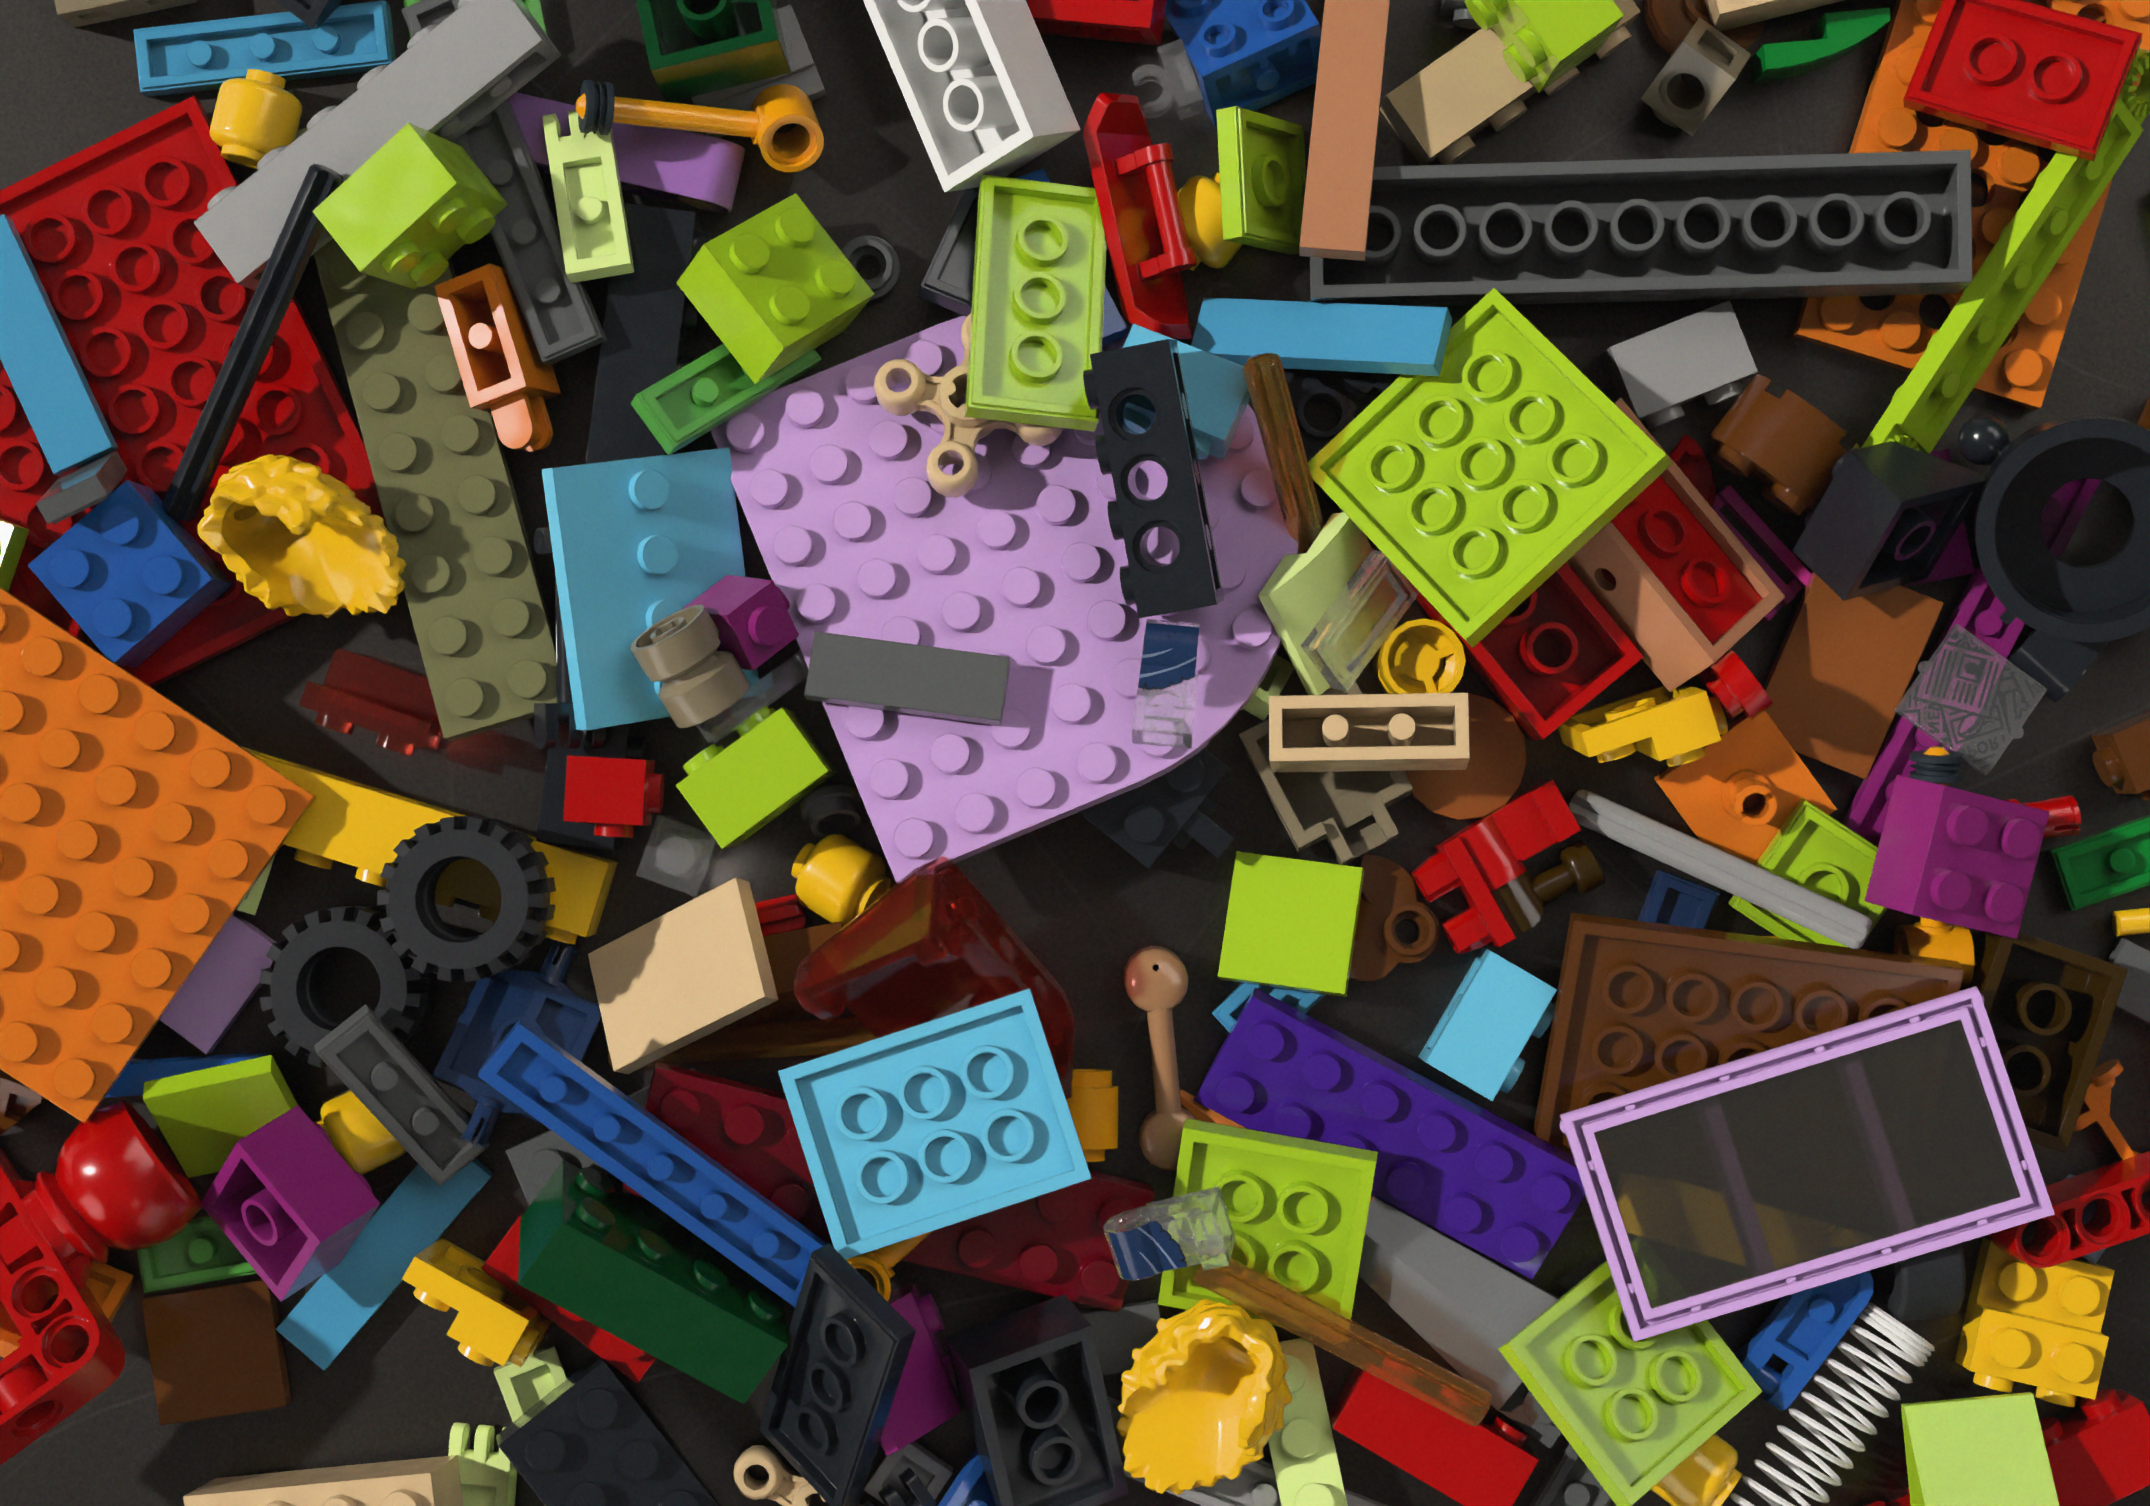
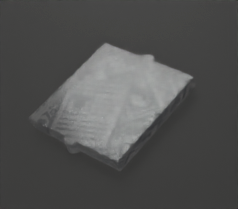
M1954 624L1930 660L1922 661L1918 664L1920 674L1894 711L1947 750L1963 753V761L1980 774L1988 776L2011 741L2023 737V724L2048 689L1961 625Z

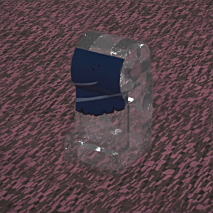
M1147 619L1132 723L1133 744L1192 749L1198 683L1196 666L1200 623Z
M1219 1186L1147 1203V1206L1134 1208L1112 1217L1103 1226L1118 1275L1124 1280L1145 1279L1163 1271L1202 1264L1203 1270L1229 1266L1236 1241Z

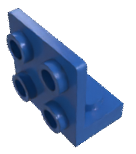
M1167 0L1164 18L1195 69L1206 112L1215 128H1217L1216 110L1237 106L1256 111L1316 83L1321 29L1318 20L1305 0Z

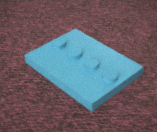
M720 448L677 453L669 456L659 455L541 469L576 730H593L671 717L658 696L664 682H651L629 648L641 633L663 618L684 608L726 575L746 577L735 489L730 479L732 475L730 449ZM757 668L754 671L742 669L750 682V687L743 697L732 706L761 702Z
M1030 988L778 1071L834 1249L844 1259H849L1092 1178Z

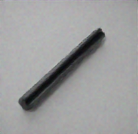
M313 164L308 169L162 502L164 512L184 521H192L198 513L324 226L312 211L343 183V177L333 169L319 164Z

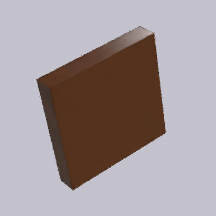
M261 1278L153 1294L141 1299L160 1426L285 1407L292 1402L282 1334L276 1330L280 1325L277 1298Z

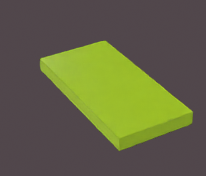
M982 174L978 194L965 417L1095 432L1099 422V408L1090 409L1083 380V371L1092 369L1090 354L1102 352L1107 241L1095 188Z

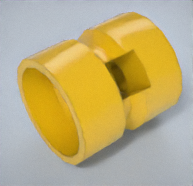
M1423 618L1407 621L1383 637L1375 649L1373 669L1375 680L1385 694L1450 693L1463 677L1466 660L1463 645L1453 630L1439 621Z

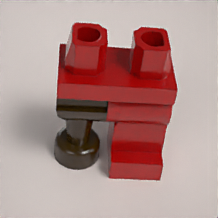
M1553 779L1538 782L1510 799L1504 806L1479 818L1451 837L1433 846L1437 853L1427 858L1411 872L1414 881L1427 902H1432L1457 888L1468 909L1440 924L1455 953L1463 954L1487 944L1501 947L1521 933L1533 928L1540 922L1544 907L1574 886L1581 893L1587 894L1606 883L1597 860L1581 839L1561 850L1559 857L1562 864L1533 877L1529 875L1522 861L1581 830Z

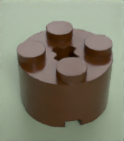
M1756 374L1709 435L1708 439L1714 447L1707 457L1735 478H1738L1740 474L1748 477L1750 474L1764 485L1758 492V495L1764 501L1787 516L1791 513L1800 516L1803 510L1809 512L1821 501L1833 480L1832 470L1837 461L1848 451L1860 448L1857 443L1843 444L1841 446L1839 443L1846 435V432L1839 425L1788 389H1786L1780 399L1766 392L1765 389L1772 380Z

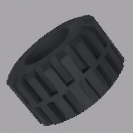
M484 816L442 818L439 822L426 823L415 829L416 835L414 837L402 840L393 850L397 854L394 862L385 863L380 877L388 879L386 890L377 891V905H385L387 918L379 919L383 932H393L397 942L391 945L400 957L406 955L414 960L411 967L423 974L432 972L438 974L437 979L449 982L456 980H465V982L481 980L506 972L509 968L525 961L531 956L530 950L534 946L540 945L548 932L543 929L547 920L553 919L556 906L550 904V892L556 891L554 877H547L544 866L548 865L549 862L543 852H536L530 845L534 840L523 831L516 832L511 829V824L499 819H487ZM461 859L477 860L488 867L496 877L501 890V910L496 922L487 932L475 937H464L449 929L441 920L435 905V889L440 875L452 862Z
M347 905L315 911L305 915V920L302 922L292 923L282 932L285 939L282 942L272 944L266 955L273 960L271 968L261 969L259 984L269 985V995L260 997L262 1011L272 1009L275 1021L268 1024L274 1037L284 1034L289 1040L284 1048L294 1056L308 1055V1064L320 1068L327 1066L317 1055L314 1045L344 1022L335 1017L326 1008L319 991V976L322 966L327 958L336 950L342 948L354 949L366 956L374 965L381 984L380 999L374 1013L403 1045L410 1040L416 1039L424 1029L420 1025L423 1018L432 1014L435 1002L429 1001L430 991L437 989V975L429 976V973L423 974L411 967L414 962L408 955L400 957L391 946L397 942L393 932L384 933L379 920L387 918V912H379L375 906Z

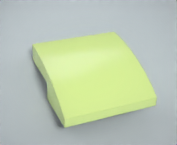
M1344 512L1331 514L1307 553L1284 555L1258 595L1308 695L1322 694L1353 670L1383 639L1402 612L1366 535Z

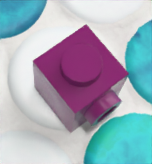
M726 575L684 607L687 608L692 605L701 604L706 608L719 630L718 638L721 643L716 651L731 652L741 669L754 671L799 636L788 612L790 608L788 599L781 589L775 585L773 580Z

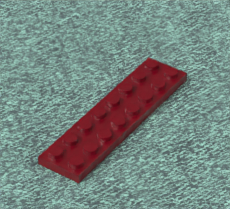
M656 1062L643 1108L822 1240L832 1243L786 1095ZM1090 1170L1092 1178L934 1230L902 1260L1052 1297L1065 1294L1070 1301L1118 1312L1122 1307L1129 1280L1123 1278L1108 1232H1125L1146 1224L1155 1196V1190L1148 1184ZM622 1182L623 1193L643 1197Z

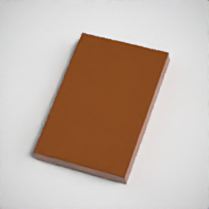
M1812 572L1763 685L1764 690L1774 703L1765 711L1794 751L1866 780L1944 603L1901 585L1843 601L1823 580Z

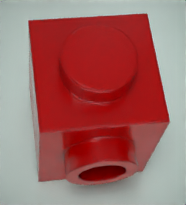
M567 755L563 821L594 823V836L633 838L634 825H651L652 812H662L664 775L654 773L655 760Z

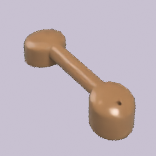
M1150 945L1139 949L1130 956L1124 967L1123 982L1129 998L1137 1007L1147 1012L1156 1109L1143 1120L1138 1139L1143 1155L1152 1165L1162 1170L1175 1171L1178 1166L1186 1118L1197 1120L1190 1111L1181 1107L1172 1012L1182 1002L1187 993L1189 978L1185 965L1173 951L1163 946ZM1154 965H1158L1157 970L1153 969Z

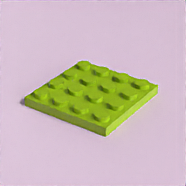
M1493 288L1451 327L1440 376L1401 374L1302 468L1473 648L1672 463L1662 449L1509 301Z

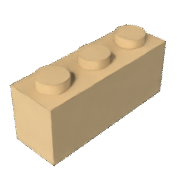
M1468 693L1269 696V762L1271 773L1467 770L1470 759Z

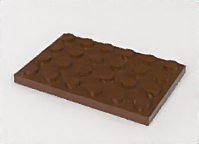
M1571 912L1533 1135L1572 1155L1566 1134L1561 1131L1559 1126L1561 1121L1560 1114L1958 992L1961 988L1964 969L1958 961L1866 949H1851L1842 946ZM1953 1022L1857 1051L1908 1203L1915 1202ZM1832 1059L1717 1094L1748 1189L1881 1205ZM1693 1102L1594 1132L1606 1171L1720 1185Z

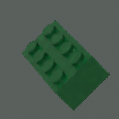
M636 0L650 69L666 102L678 101L791 73L775 0Z
M562 1160L520 1219L519 1285L742 1404L747 1401L788 1346L783 1298L687 1228L670 1219L669 1215L647 1199L639 1198L636 1200L619 1191L604 1174L593 1168L584 1167L581 1170Z

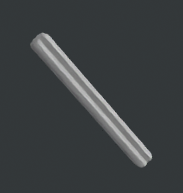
M1578 789L1569 803L1568 807L1579 825L1851 949H1859L1870 932L1872 926L1870 917L1592 791Z

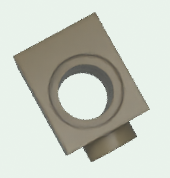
M1699 17L1641 97V100L1651 107L1655 116L1664 124L1674 128H1681L1693 136L1736 80L1750 58L1751 53ZM1688 73L1694 75L1702 82L1704 89L1698 90L1689 87L1684 83L1680 74Z

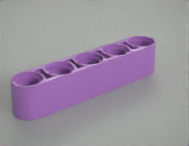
M515 92L509 97V100L539 173L551 175L542 116L556 113L561 125V137L569 136L571 131L568 111L576 110V106ZM612 123L619 177L623 192L717 213H731L746 149L724 139L686 130Z

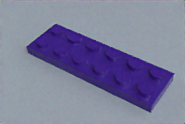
M1254 988L1194 1097V1101L1247 1129L1377 1151L1378 1155L1371 1195L1530 1279H1533L1585 1196L1578 1170L1571 1154L1257 988Z

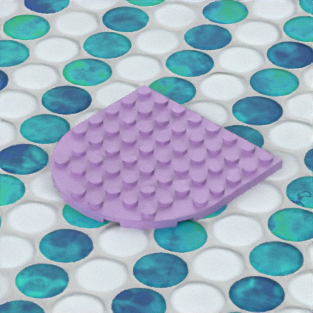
M966 316L937 324L779 388L758 403L711 430L717 448L730 449L732 465L731 482L770 577L788 599L790 605L788 612L799 633L796 640L808 669L815 631L1010 657L1011 665L1001 726L822 702L898 887L1138 788L1172 771L1205 748L1209 741L1231 721L1238 711H1242L1265 678L1281 644V638L1275 631L1258 595L1284 555L1298 554L1296 515L1288 479L1276 448L1262 422L1249 404H1247L1224 460L1212 455H1208L1207 459H1199L1224 601L1217 605L1139 619L1136 604L1126 605L1121 588L1120 567L1128 565L1124 539L1114 540L1109 523L1108 501L1116 500L1112 474H1102L1096 453L1095 438L1096 436L1104 435L1100 408L1099 422L1095 432L1064 428L1060 437L1053 443L1045 446H1033L1026 443L1017 433L1008 429L993 430L987 437L979 439L975 447V457L979 470L978 480L974 488L966 495L960 497H946L939 494L931 486L926 473L927 458L930 452L940 444L944 436L943 422L936 415L927 411H916L906 416H896L887 412L879 404L874 390L875 376L879 368L888 361L906 359L915 363L922 372L936 377H943L952 368L961 365L964 359L961 326ZM1121 316L1127 326L1124 338L1102 346V352L1123 348L1133 325L1124 316ZM899 383L896 384L891 390L894 392H903L906 389H908L910 385L907 383ZM966 396L959 400L960 406L964 403L966 404ZM1154 461L1144 462L1138 468L1135 476L1138 490L1148 498L1157 499L1166 490L1168 483L1167 474L1164 468ZM951 464L946 466L942 472L947 475H954L962 469V466ZM1156 527L1152 530L1147 540L1148 551L1156 561L1169 564L1177 558L1180 544L1172 530L1166 527ZM1147 623L1199 627L1194 678L1183 680L1180 684L1171 685L1162 690H1146V688L1143 690L1138 688Z

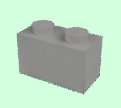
M1730 300L1613 345L1599 356L1616 400L1622 398L1640 421L1645 419L1648 430L1685 416L1681 405L1704 396L1707 406L1710 407L1740 395L1744 391L1741 381L1758 372Z

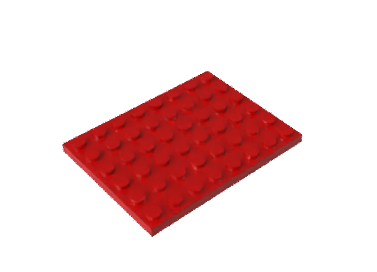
M194 96L0 190V215L5 214L12 218L119 448L117 452L128 469L125 473L126 475L115 489L126 480L150 487L162 501L165 498L255 292L235 281L193 223L208 211L207 205L217 193L230 186H239L241 184L230 161L220 156L222 148L209 135L211 122L202 103ZM295 293L195 519L192 521L178 519L231 580L233 585L137 668L120 666L152 688L298 617L286 615L282 607H278L274 611L268 609L258 597L247 594L243 583L236 579V573L228 570L222 555L212 550L198 535V524L205 516L203 510L211 505L210 498L218 485L219 478L223 474H228L229 469L233 466L253 461L268 454L290 456L301 462L311 463L314 466L320 467L321 473L330 475L345 483L355 493V498L370 506V514L379 515L384 519V526L387 529L360 426ZM0 360V519L29 529L9 593L104 655L27 566L99 503L54 525L52 522L47 524L36 503L55 481L62 476L53 474Z

